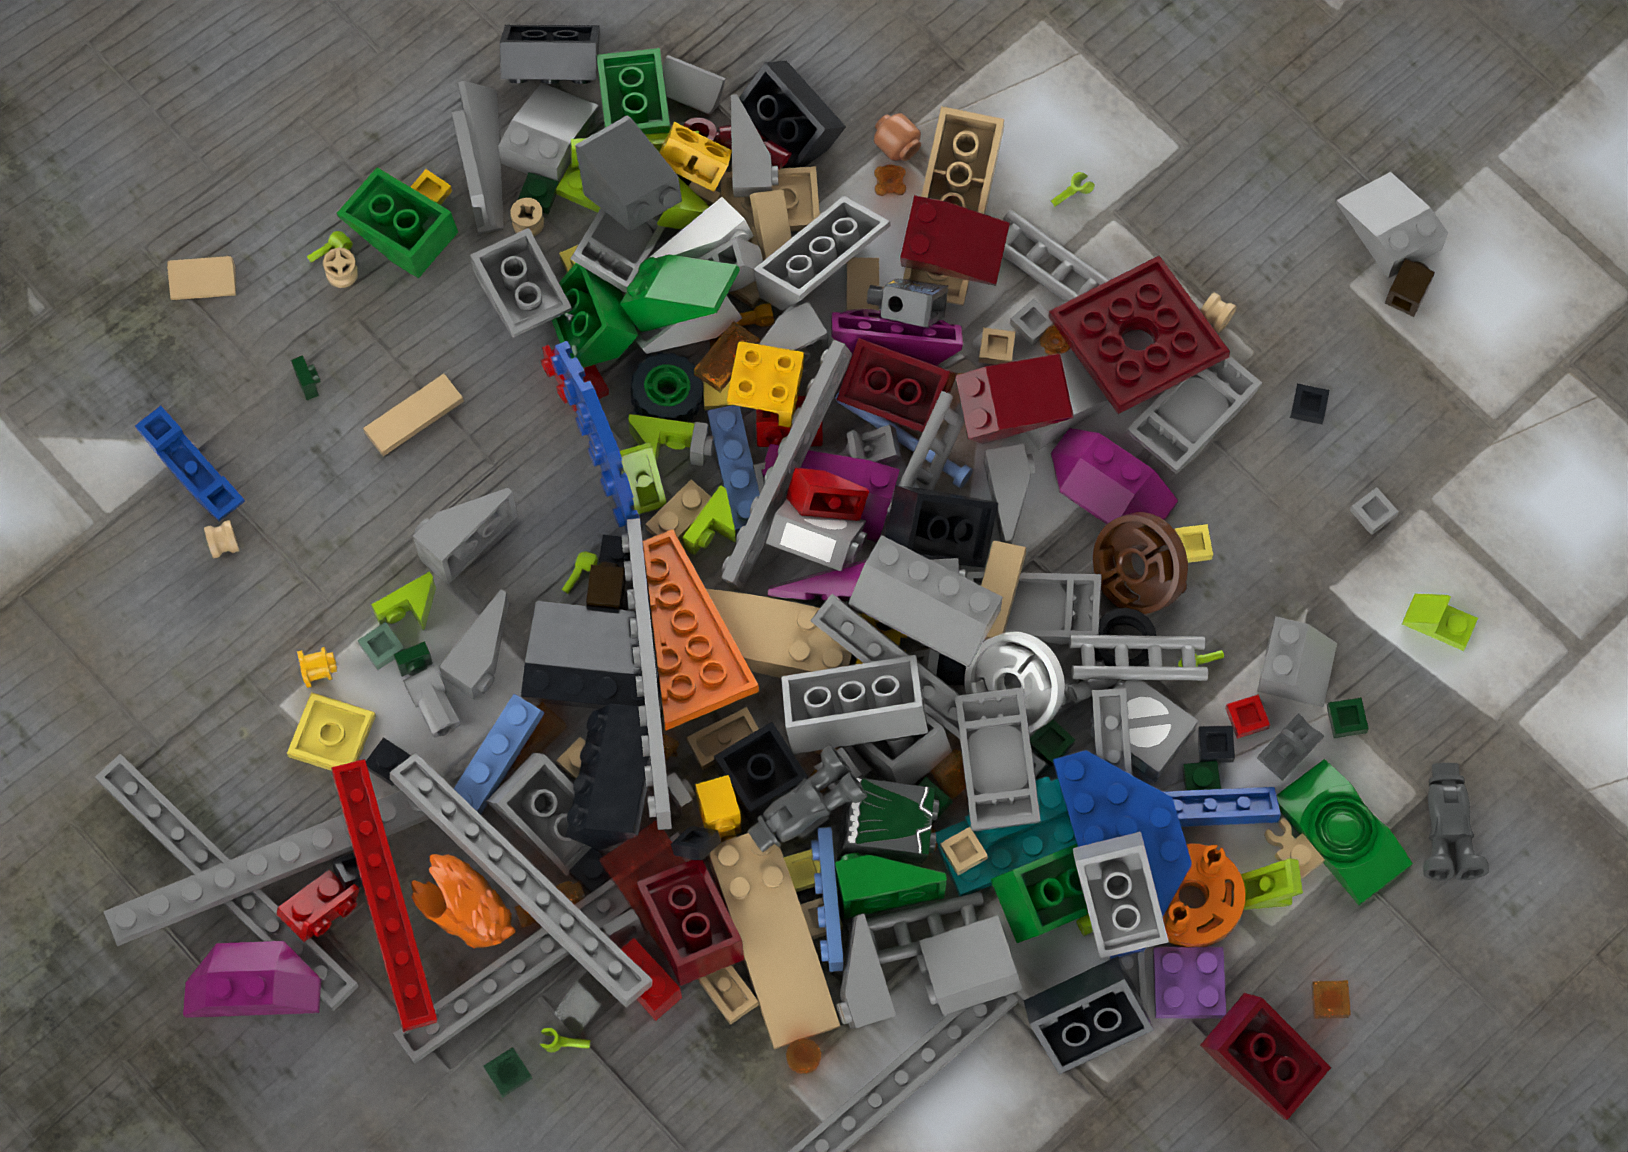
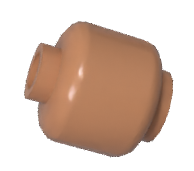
M902 113L892 116L887 114L876 123L875 129L877 131L874 135V143L891 160L898 161L902 159L907 161L920 149L921 132Z

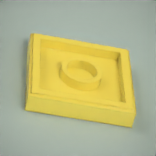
M311 692L288 749V757L327 770H331V767L358 761L375 720V712Z

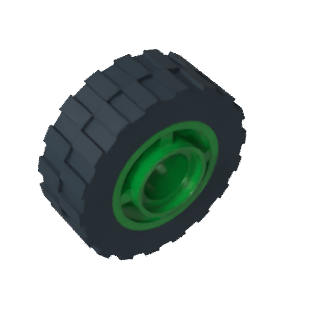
M657 353L656 356H649L646 358V361L641 362L637 366V371L633 373L631 383V403L634 405V411L637 415L690 422L693 416L697 415L700 404H702L703 382L700 371H697L696 365L693 362H689L684 356H677L676 353ZM664 387L672 388L675 392H673L672 394H663L659 390Z

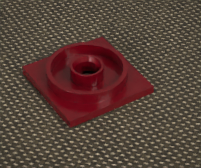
M1160 255L1049 311V319L1117 414L1229 358L1230 355L1228 347ZM1130 331H1143L1152 337L1154 344L1147 346L1145 350H1133L1125 345L1123 336Z

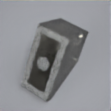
M587 971L577 980L554 1011V1015L578 1039L619 1000Z

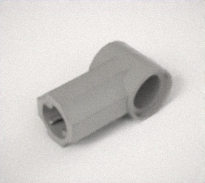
M435 666L403 680L415 707L420 708L424 716L423 718L434 738L445 736L460 726V722L446 696V688Z

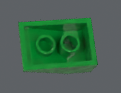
M660 48L596 55L604 127L606 128L628 115L644 134L669 133L670 122Z
M378 167L336 213L342 221L392 263L418 279L458 233L451 211Z
M670 254L657 258L649 257L639 265V271L634 280L628 285L627 292L620 305L641 333L718 312L740 268L735 264Z
M1077 843L990 879L1016 943L1042 935L1089 914L1073 853V848L1078 847Z
M860 853L844 855L840 858L841 861L835 862L837 893L843 920L861 914L878 913L944 899L947 878L946 874L873 855L861 856Z

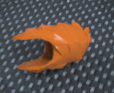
M432 854L429 856L432 865L429 868V872L437 885L430 881L426 884L416 880L411 882L413 890L411 897L422 914L447 933L460 937L469 947L475 949L501 944L516 932V929L511 926L512 912H510V909H507L500 895L491 888L483 875L475 871L468 863L453 855L446 854L442 856Z

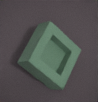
M386 622L358 640L360 647L377 670L395 659L393 654L405 649Z

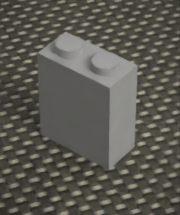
M999 915L919 941L923 954L918 955L917 960L922 975L929 974L932 982L925 985L931 1004L938 1003L943 1015L1023 990Z

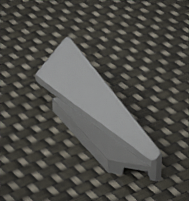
M461 81L458 82L463 110L452 112L477 231L478 235L504 228L501 159L498 148L500 144L497 91L493 88Z

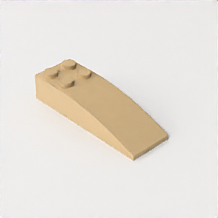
M941 106L921 197L946 201L985 214L1004 132V119ZM906 267L903 279L948 285L947 303L964 306L969 280Z
M706 589L752 672L781 678V676L852 665L854 655L810 621L820 608L769 597Z
M749 833L721 842L707 856L721 898L742 938L743 961L756 999L759 1001V1007L773 1048L777 1049L839 1028L840 1023L780 846L778 847L774 844L762 852Z

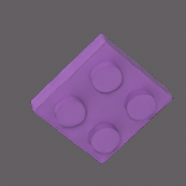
M1223 947L1153 948L1155 1018H1223L1226 1015Z

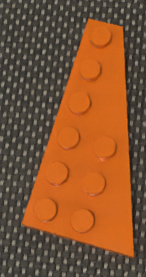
M673 529L642 541L665 731L759 692V685Z

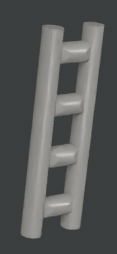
M1012 210L1005 215L1004 221L1010 222L1011 226L1009 227L1003 257L1064 301L1068 302L1109 281L1108 278ZM1021 233L1036 243L1026 256L1010 246ZM1046 251L1061 261V264L1051 275L1036 265ZM1071 270L1087 279V282L1077 293L1061 283Z
M941 391L899 486L913 487L917 479L922 483L920 488L934 490L965 421L960 403H958L955 411L949 407L953 399L951 394ZM944 419L949 425L940 441L935 436ZM929 450L935 452V456L927 471L922 468V465ZM891 501L890 506H889V508H888V510H887V513H889V514H890V509H891L892 501Z
M1070 635L1069 647L1081 648L1082 666H1072V679L1207 681L1208 668L1196 667L1195 650L1205 649L1204 636ZM1094 649H1114L1116 666H1096ZM1128 649H1148L1149 666H1129ZM1161 649L1181 650L1183 667H1163Z
M981 892L866 919L880 964L923 954L919 941H911L907 923L927 919L931 936L945 933L940 916L943 914L961 911L964 926L978 922L974 907L984 905ZM847 923V924H846V925H847L848 934H849V931H850V925H851V923ZM894 927L898 946L878 951L873 931Z

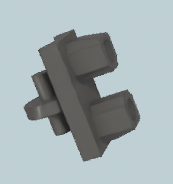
M1298 713L1258 755L1257 759L1283 781L1317 746L1324 735L1310 726Z

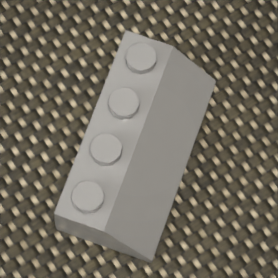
M843 196L753 269L759 297L782 311L799 302L891 226L890 221Z
M881 535L862 569L848 606L969 667L1001 611L1003 597Z
M916 655L781 676L785 725L793 754L823 750L828 745L836 748L928 733Z

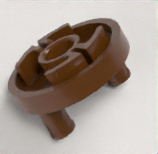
M1135 512L1112 520L1099 533L1093 550L1094 573L1101 574V590L1114 605L1119 608H1130L1138 610L1143 614H1149L1169 606L1181 593H1185L1188 575L1186 550L1177 532L1165 520L1150 513ZM1111 546H1114V559H1115L1116 567H1115L1114 561H1113V548H1112ZM1133 553L1138 554L1143 559L1145 569L1142 576L1133 568ZM1125 582H1126V585H1127L1133 592H1131V591L1125 586Z

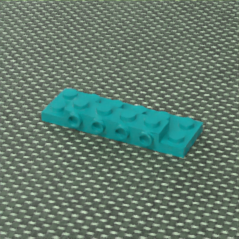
M1043 777L1035 781L1041 823L973 831L987 853L988 859L959 876L942 851L940 843L971 827L970 815L965 816V820L935 832L936 846L959 896L972 894L992 885L991 878L1076 844L1058 779L1051 781L1049 777Z

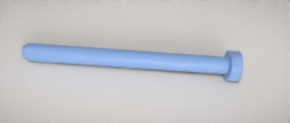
M837 401L877 429L889 424L896 428L898 442L911 451H915L919 440L888 419ZM929 450L925 460L931 463L935 452ZM947 459L942 471L954 478V485L962 488L971 477L973 469L966 464L961 468Z

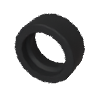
M1130 608L1114 609L1104 614L1099 620V635H1106L1108 630L1115 625L1126 624L1135 627L1143 636H1157L1156 629L1150 619L1138 610ZM1094 649L1096 660L1103 659L1105 666H1116L1115 657L1107 649ZM1143 649L1137 657L1129 659V666H1147L1149 664L1148 649Z

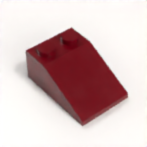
M914 195L900 256L901 266L996 286L1010 222L946 201Z
M858 338L836 400L923 432L941 391L950 394L957 373Z
M1059 353L986 366L955 376L968 439L986 444L1074 418L1061 354Z
M690 860L637 882V887L663 951L680 986L744 960L742 938L703 860Z
M1243 993L1200 1044L1224 1070L1284 1120H1288L1331 1069L1323 1058L1262 997Z

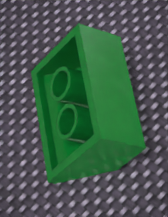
M575 263L559 282L572 310L552 319V323L559 342L568 341L573 352L570 353L571 359L577 357L581 366L585 368L620 357L628 346L633 343L638 334L633 321L620 305L623 299L621 290L578 263Z

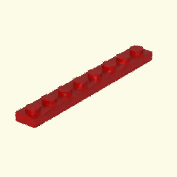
M362 759L331 767L402 1031L405 1032L437 1023L435 1009L366 761Z

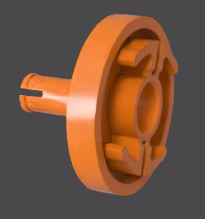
M1189 843L1186 845L1192 866L1163 916V921L1169 943L1180 947H1207L1223 940L1237 925L1245 905V886L1239 870L1225 855L1223 848L1217 850L1218 845L1207 846ZM1231 883L1233 884V888H1234V889H1233V905H1232V907H1231V901H1232V893H1231V892H1232V885H1231ZM1187 886L1197 887L1203 892L1205 903L1199 908H1189L1188 905L1185 906L1180 901L1179 892ZM1212 921V922H1211L1210 924H1208L1207 926H1205V927H1203V928L1197 930V928L1202 927V926L1206 925L1208 922Z

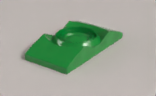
M1325 759L1276 795L1280 812L1299 835L1303 833L1325 859L1324 865L1359 906L1412 866V861L1391 830L1373 815L1353 785Z

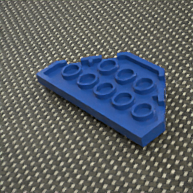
M568 341L555 345V356L551 357L553 367L558 376L563 374L565 378L563 390L570 406L576 405L577 417L575 420L582 436L588 435L590 440L588 453L594 467L598 465L601 467L602 478H600V482L606 497L612 496L616 508L612 509L617 525L619 528L625 526L628 533L627 519H637L640 517L637 510L633 511L631 507L634 506L633 494L626 473L621 474L620 469H623L618 445L591 381L584 383L583 377L586 375L577 357L571 359L570 353L573 352Z
M1087 750L1053 759L1078 847L1141 832L1163 917L1192 866L1173 798ZM1146 948L1110 956V959L1116 956L1121 958L1143 952Z

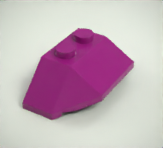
M860 308L847 310L842 313L832 312L831 337L838 342L844 343L852 355L858 338L937 366L961 351L963 347L962 326L957 324L950 325L944 320H939L929 328L882 318L881 310Z
M1069 428L1051 452L1059 493L1105 524L1118 517L1135 512L1150 513L1165 520L1178 503L1177 498L1154 469L1100 433Z
M284 941L216 943L185 982L183 1016L185 1018L319 1013L321 978Z

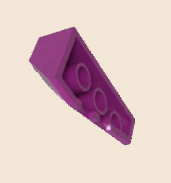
M769 445L765 458V469H762L764 478L767 470L774 466L779 456V445ZM808 450L800 468L824 470L869 490L861 519L866 520L863 532L867 533V540L878 542L900 469L870 460Z
M867 559L847 564L842 571L833 568L771 585L768 588V596L805 600L815 599V596H822V600H827L833 593L841 601H848V597L851 598Z

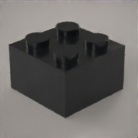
M773 722L768 723L714 755L715 770L720 777L729 775L737 804L750 824L758 820L757 818L760 815L763 816V813L774 801L795 789L804 778L808 779L807 774Z

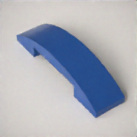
M159 406L135 425L138 432L168 469L218 522L245 502L244 498L229 481L215 470L183 434L180 426L162 406Z

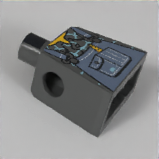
M894 279L884 287L870 285L867 293V303L881 306L882 318L929 328L945 317L948 285Z

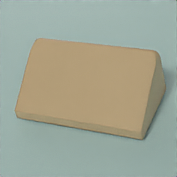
M231 256L170 260L167 262L171 300L236 295L235 264Z

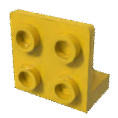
M740 341L733 365L727 403L779 414V426L792 428V419L795 413L804 368V352Z

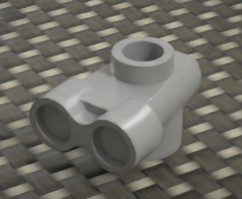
M1103 659L1095 661L1096 666H1105ZM1080 679L1067 683L1064 689L1066 703L1072 701L1078 703L1089 698L1090 695L1092 697V690L1110 689V686L1117 684L1118 680Z

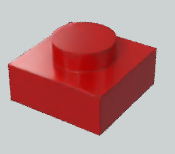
M1259 694L1226 704L1225 709L1237 739L1269 729L1270 723Z

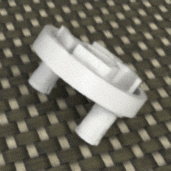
M1006 632L994 636L982 643L969 667L966 666L964 679L966 694L987 692L984 680L981 679L982 677L985 679L988 691L1005 690L1004 677L1006 673H1012L1018 677L1024 691L1029 733L1050 722L1058 710L1062 708L1061 705L1066 703L1064 675L1061 665L1053 651L1044 642L1032 635L1022 632ZM1015 644L1025 646V647L1031 649L1032 651H1030V650H1028V649H1026V648L1020 647V646H1016Z

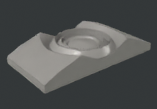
M600 208L570 259L626 293L628 285L634 280L639 271V265L647 259L665 228L657 225L662 213L629 231Z
M1229 356V358L1166 389L1127 428L1126 433L1174 473H1178L1200 454L1223 426L1235 418L1258 391L1262 382Z
M967 572V579L981 586L985 572ZM1021 573L1005 633L1022 632L1032 635L1043 642L1059 645L1069 644L1070 635H1099L1101 574Z
M1023 687L955 696L972 831L1041 823Z

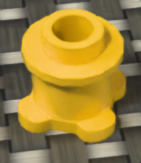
M322 647L320 652L304 655L302 650L297 651L302 678L307 688L312 687L311 681L327 677L328 680H333L332 673L338 672L333 652L327 653L325 647Z

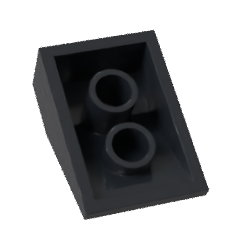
M895 485L885 537L929 560L958 558L959 565L985 568L998 503L923 488Z

